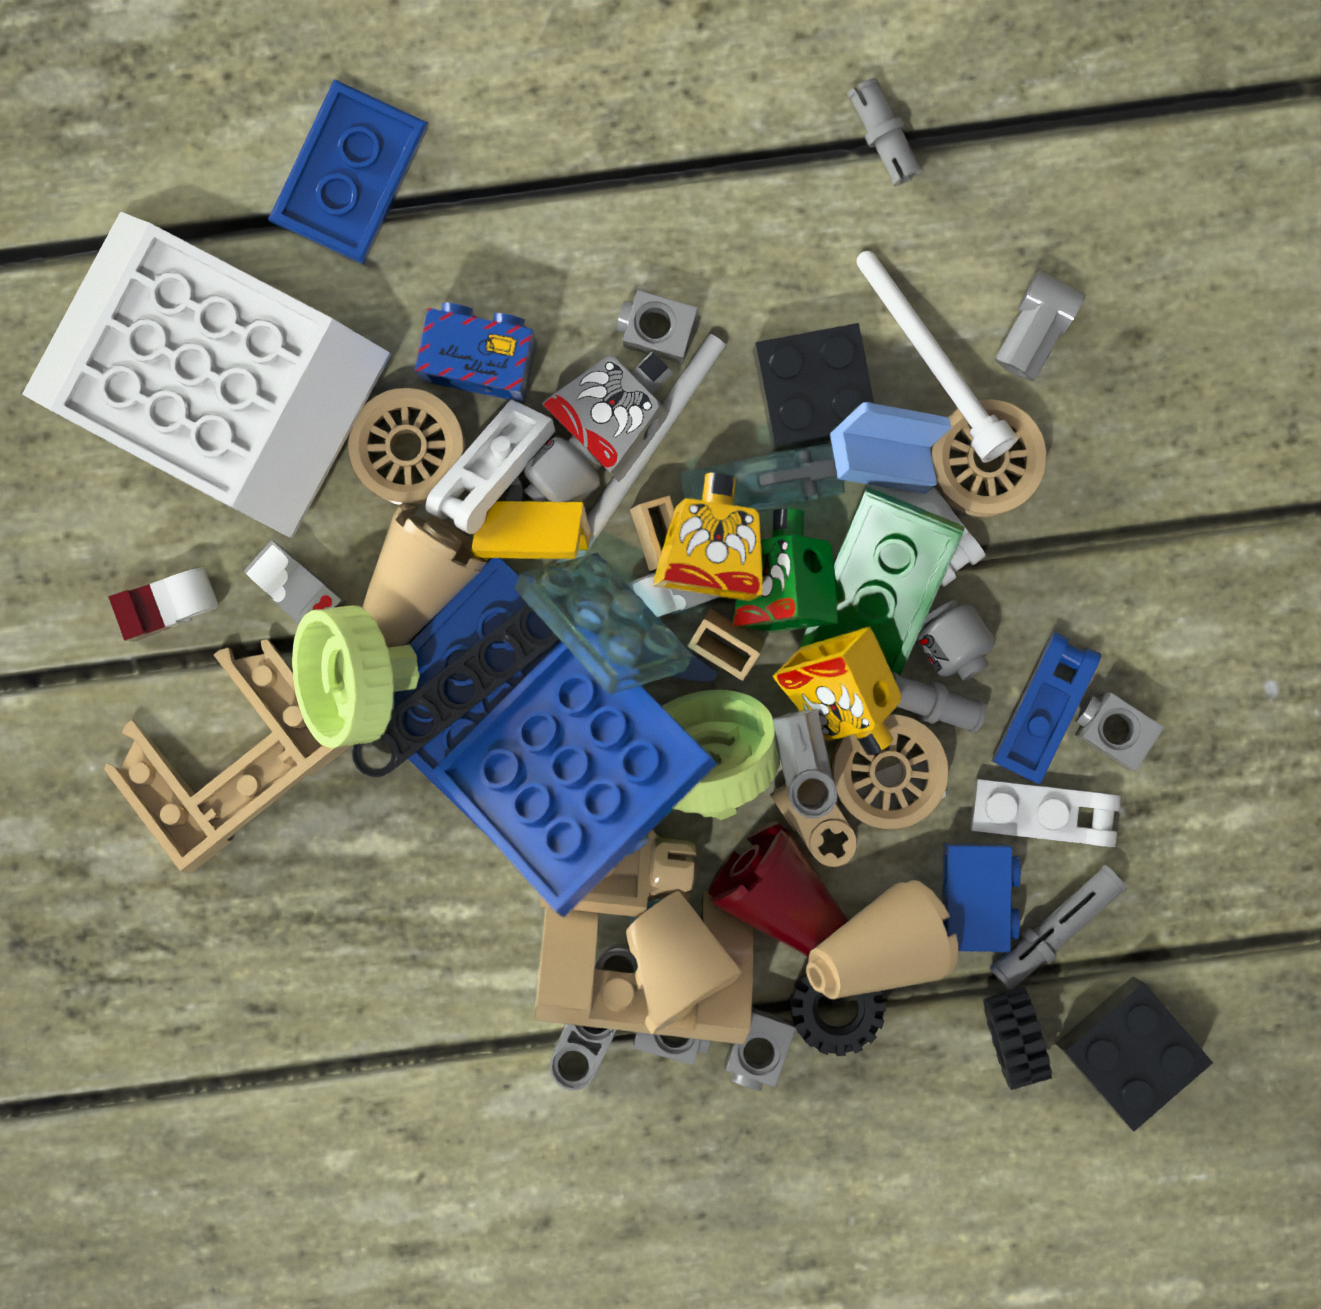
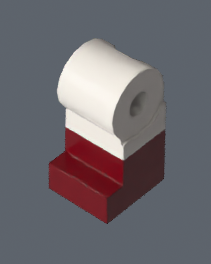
M205 567L188 570L133 590H126L108 596L124 641L132 642L189 622L191 618L219 607Z

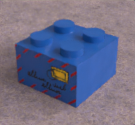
M447 302L442 303L441 310L427 308L415 366V372L423 383L525 403L537 345L533 329L524 325L525 319L503 313H494L493 321L481 319L472 315V308Z

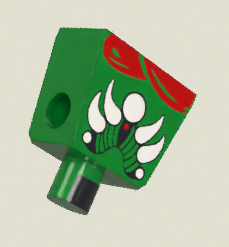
M792 508L773 510L772 538L761 540L762 596L751 601L736 599L733 627L778 633L838 623L832 546L826 540L804 536L805 512L803 510Z

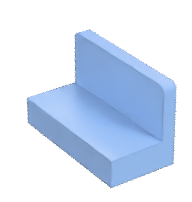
M862 403L830 433L838 479L926 494L937 484L930 447L951 430L950 418L874 403Z

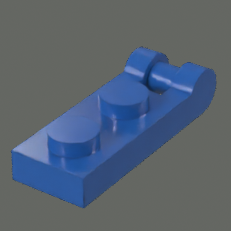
M1056 631L1048 639L1038 665L991 762L1036 784H1041L1102 655L1089 647H1086L1083 651L1068 644L1069 638ZM1059 662L1074 669L1069 683L1053 675Z

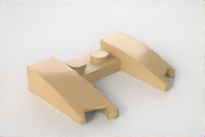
M267 639L261 641L264 654L235 660L232 649L226 648L217 651L214 656L272 733L196 794L134 720L129 721L122 731V734L134 739V742L121 769L111 764H106L104 768L105 772L181 872L192 874L231 843L230 837L306 776H315L352 746L328 748L314 738L299 708L294 686L293 668Z
M704 891L700 918L742 972L734 983L696 1003L687 1016L654 1034L744 1044L751 1025L754 928L717 908L710 900L713 897L708 894V891ZM545 907L534 1020L651 1034L645 1022V1019L650 1014L645 990L638 989L635 974L594 969L599 913L571 910L565 917H562L552 908Z

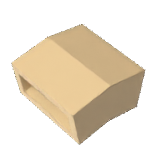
M670 495L641 503L630 509L649 573L656 571L662 552L649 512L657 510L666 538L674 513Z
M710 608L687 647L743 681L760 655L765 641L744 628L733 627L731 620ZM705 629H710L750 654L749 657L745 658L704 632Z

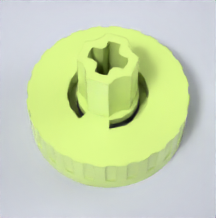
M353 605L313 610L308 612L298 625L293 645V679L299 708L311 734L320 744L328 748L378 740L384 734L391 718L393 693L416 689L420 674L417 667V655L410 645L387 648L383 634L375 619L360 606Z
M704 690L683 695L662 706L717 762V765L673 809L682 810L687 813H699L703 817H714L723 820L736 815L738 807L757 798L775 779L777 770L780 767V754L772 721L773 717L769 710L757 699L737 691Z

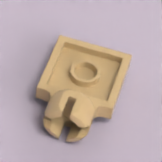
M652 829L647 834L650 838L649 842L637 852L624 857L572 910L640 917L646 912L648 902L655 899L662 900L677 890L688 901L692 894L691 890L696 876V864L693 861V857H697L695 844L689 840L662 838L654 833V829ZM541 896L540 907L552 908Z

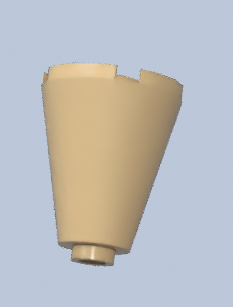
M401 503L393 515L362 605V609L368 611L378 624L387 648L406 645L484 569L489 559L476 558L472 550L473 539L445 519H439L432 514L427 521L414 515L419 507L409 503Z
M911 880L907 883H904V881L896 883L810 952L809 963L806 967L808 980L817 992L823 993L830 999L941 980L943 977L953 973L958 963L956 933L948 937L942 920L950 916L935 893L920 881Z

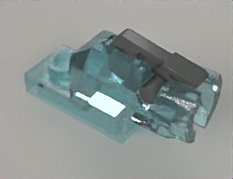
M832 443L734 460L729 464L680 472L684 499L702 500L705 474H727L737 478L733 505L758 510V512L790 507L792 504L845 494L844 480H839L837 476Z

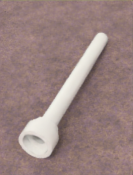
M871 251L860 253L857 258L859 269L972 427L970 435L973 438L971 446L983 462H989L1005 453L1018 440V437L1007 421H999L996 415L989 416L876 255Z

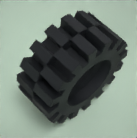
M807 972L801 978L798 977L794 984L793 994L791 993L790 1013L798 1033L810 1047L813 1046L820 1053L826 1055L834 1053L838 1057L846 1056V1053L854 1051L856 1054L863 1050L862 1046L866 1043L872 1044L877 1038L876 1032L879 1028L882 1029L885 1022L883 1014L884 1011L886 1012V1002L883 999V991L855 995L858 1003L855 1017L844 1026L834 1027L823 1022L818 1015L817 1005L823 993L817 992L808 980Z
M1022 987L984 998V1011L988 1020L987 1024L991 1032L992 1043L996 1049L998 1062L1001 1064L1003 1076L1010 1090L1052 1079L1050 1058L1046 1051V1042L1042 1036L1040 1022L1036 1017V1010L1034 1005H1032L1026 988Z

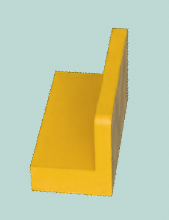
M496 501L486 512V518L481 528L474 533L473 554L476 558L574 559L578 555V550H589L591 532L584 503Z

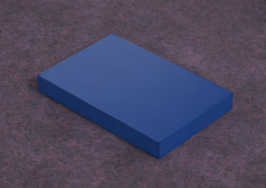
M334 79L268 220L281 228L364 266L429 128L428 122Z

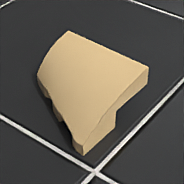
M679 890L665 897L644 912L626 931L630 952L635 956L638 964L637 971L635 972L638 989H644L650 1014L645 1019V1022L651 1034L687 1016L696 1003L734 983L742 972Z

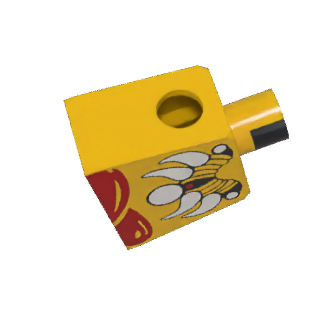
M720 473L705 474L702 500L684 499L676 505L653 578V587L746 601L762 596L759 512L753 508L733 505L736 477Z
M870 627L800 647L773 675L778 685L800 711L818 709L825 740L830 741L855 735L867 755L877 754L893 742L894 738L883 721L901 702V692Z

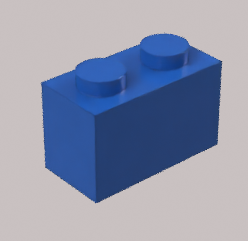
M943 843L942 904L945 906L950 917L942 920L948 937L956 933L958 951L1010 952L1011 939L1019 938L1020 914L1018 908H1011V887H1019L1021 864L1019 856H1012V847L1009 845Z

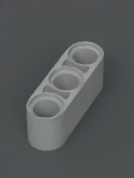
M615 943L602 949L595 960L594 969L604 970L603 965L607 959L617 955L624 956L630 960L633 965L632 974H635L638 964L635 956L630 952L629 945ZM565 1024L553 1050L550 1062V1072L555 1083L563 1089L571 1091L580 1090L588 1086L594 1079L617 1030L606 1028L594 1029L589 1026ZM568 1051L581 1052L586 1056L589 1067L581 1075H568L562 1070L559 1059L563 1054Z

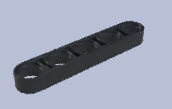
M536 600L525 605L391 711L390 721L384 734L380 736V739L385 740L389 744L392 752L390 762L385 767L374 768L365 762L363 748L366 743L355 744L352 749V758L356 768L364 775L370 777H382L398 768L553 646L563 636L566 627L565 616L562 610L555 603L546 600ZM538 608L550 610L557 620L555 632L546 639L535 638L527 629L528 616ZM502 640L508 642L515 651L516 658L514 664L506 671L493 670L486 661L487 648L495 641ZM455 673L467 675L474 684L473 696L469 701L462 704L452 702L445 693L444 686L446 680ZM420 705L425 707L433 717L430 731L423 736L412 735L404 726V715L413 706Z

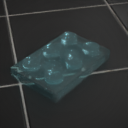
M598 553L522 572L514 587L610 695L684 672L693 658L691 652L677 639L676 635L663 624L644 603L642 598L612 569L611 565Z

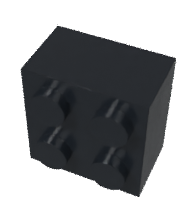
M859 323L755 342L753 353L772 451L831 440L830 433L862 403H874Z
M1134 976L1055 1043L1121 1121L1133 1132L1213 1064L1212 1060L1148 986Z

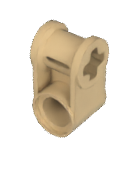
M807 779L799 785L797 798L803 804L815 805L824 798L826 786L819 779ZM786 783L770 793V796L795 833L798 832L812 855L821 864L828 867H839L846 864L854 856L857 849V839L851 826L837 807V801L834 808L827 815L820 818H807L793 809L787 796ZM830 828L834 834L842 831L846 834L847 839L841 843L844 849L841 855L836 856L832 851H827L823 854L819 850V846L824 843L821 834L824 830Z

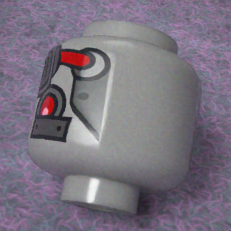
M574 436L568 441L561 437H554L526 464L524 473L531 484L524 491L535 502H584L600 485V477L596 471L601 467V464Z
M952 600L927 615L923 624L924 628L918 635V643L939 676L949 677L958 673L964 681L989 666L985 656L994 648L995 639L973 605L963 604L959 606L956 600Z

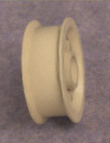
M397 388L375 396L364 405L349 433L348 450L350 461L357 477L370 491L391 503L420 505L426 503L432 489L465 453L466 441L457 417L441 399L420 389ZM401 410L402 425L398 426L391 414ZM410 410L420 411L414 425H411ZM429 416H431L437 421L435 424H433L426 430L422 431ZM384 418L392 429L389 433L377 427ZM443 431L445 441H428V439ZM374 434L384 439L385 444H370L372 435ZM404 434H415L421 440L420 453L412 460H399L394 453L395 442ZM430 450H445L443 460L431 455ZM372 453H387V455L375 463L372 462ZM426 461L439 467L432 476H430L423 465ZM394 462L386 479L383 478L379 471ZM402 468L405 474V485L395 483ZM417 468L424 481L414 484L413 469Z
M987 399L979 400L989 416L996 415L999 421H1007L1018 437L1022 450H1007L1000 455L999 465L995 472L980 470L974 462L975 450L971 446L973 441L970 435L971 428L959 409L948 416L950 418L951 430L930 447L937 481L935 488L946 503L954 509L978 517H990L1006 513L1028 500L1036 491L1043 478L1047 459L1045 442L1034 420L1026 412L1013 404ZM958 432L962 434L969 445L954 440ZM950 449L964 454V457L949 459ZM1024 459L1023 468L1009 463L1010 460ZM964 466L966 470L955 478L951 467ZM1004 472L1019 478L1015 485L1011 483ZM971 476L973 477L969 490H966L959 483ZM994 478L1005 493L996 496ZM982 481L985 483L986 496L976 495Z
M890 714L883 721L894 738L893 742L887 747V750H882L874 755H867L855 735L842 737L838 741L832 755L831 774L837 789V798L850 814L876 828L900 829L920 822L937 807L947 786L948 762L940 741L929 728L913 718ZM898 734L908 737L899 751L896 752ZM916 744L922 753L907 759L906 755ZM856 752L869 760L867 765L852 763ZM887 756L897 758L903 769L900 780L891 786L880 784L875 775L876 765L882 758ZM925 760L926 772L912 770L911 766ZM851 770L867 772V776L852 782ZM911 777L925 779L922 790L909 782ZM872 784L873 786L862 799L856 790ZM906 788L917 797L910 803H907L902 789ZM881 790L882 796L879 809L870 804ZM891 793H894L900 808L889 809Z

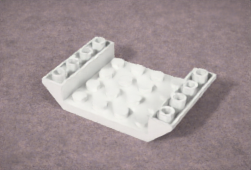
M120 212L22 395L293 539L392 354L331 317L149 222Z

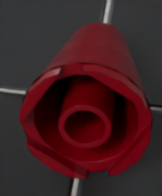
M777 821L767 823L746 838L753 845L741 856L733 851L715 874L709 886L708 894L713 897L710 900L717 908L809 958L810 952L849 920L790 832Z

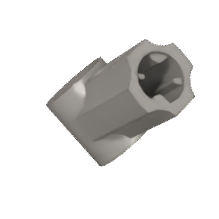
M1039 270L1017 309L1020 311V314L994 361L1010 373L1033 382L1049 357L1060 334L1064 335L1069 328L1086 294Z
M818 709L798 711L773 718L772 721L787 786V796L793 809L807 818H820L827 815L836 803L837 789L832 779ZM810 778L819 779L826 786L824 798L815 805L803 804L797 798L799 785Z

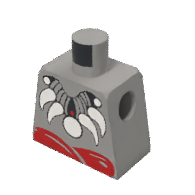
M652 351L631 372L614 356L610 355L547 398L542 404L620 482L668 416L662 404L653 394L673 375V372Z

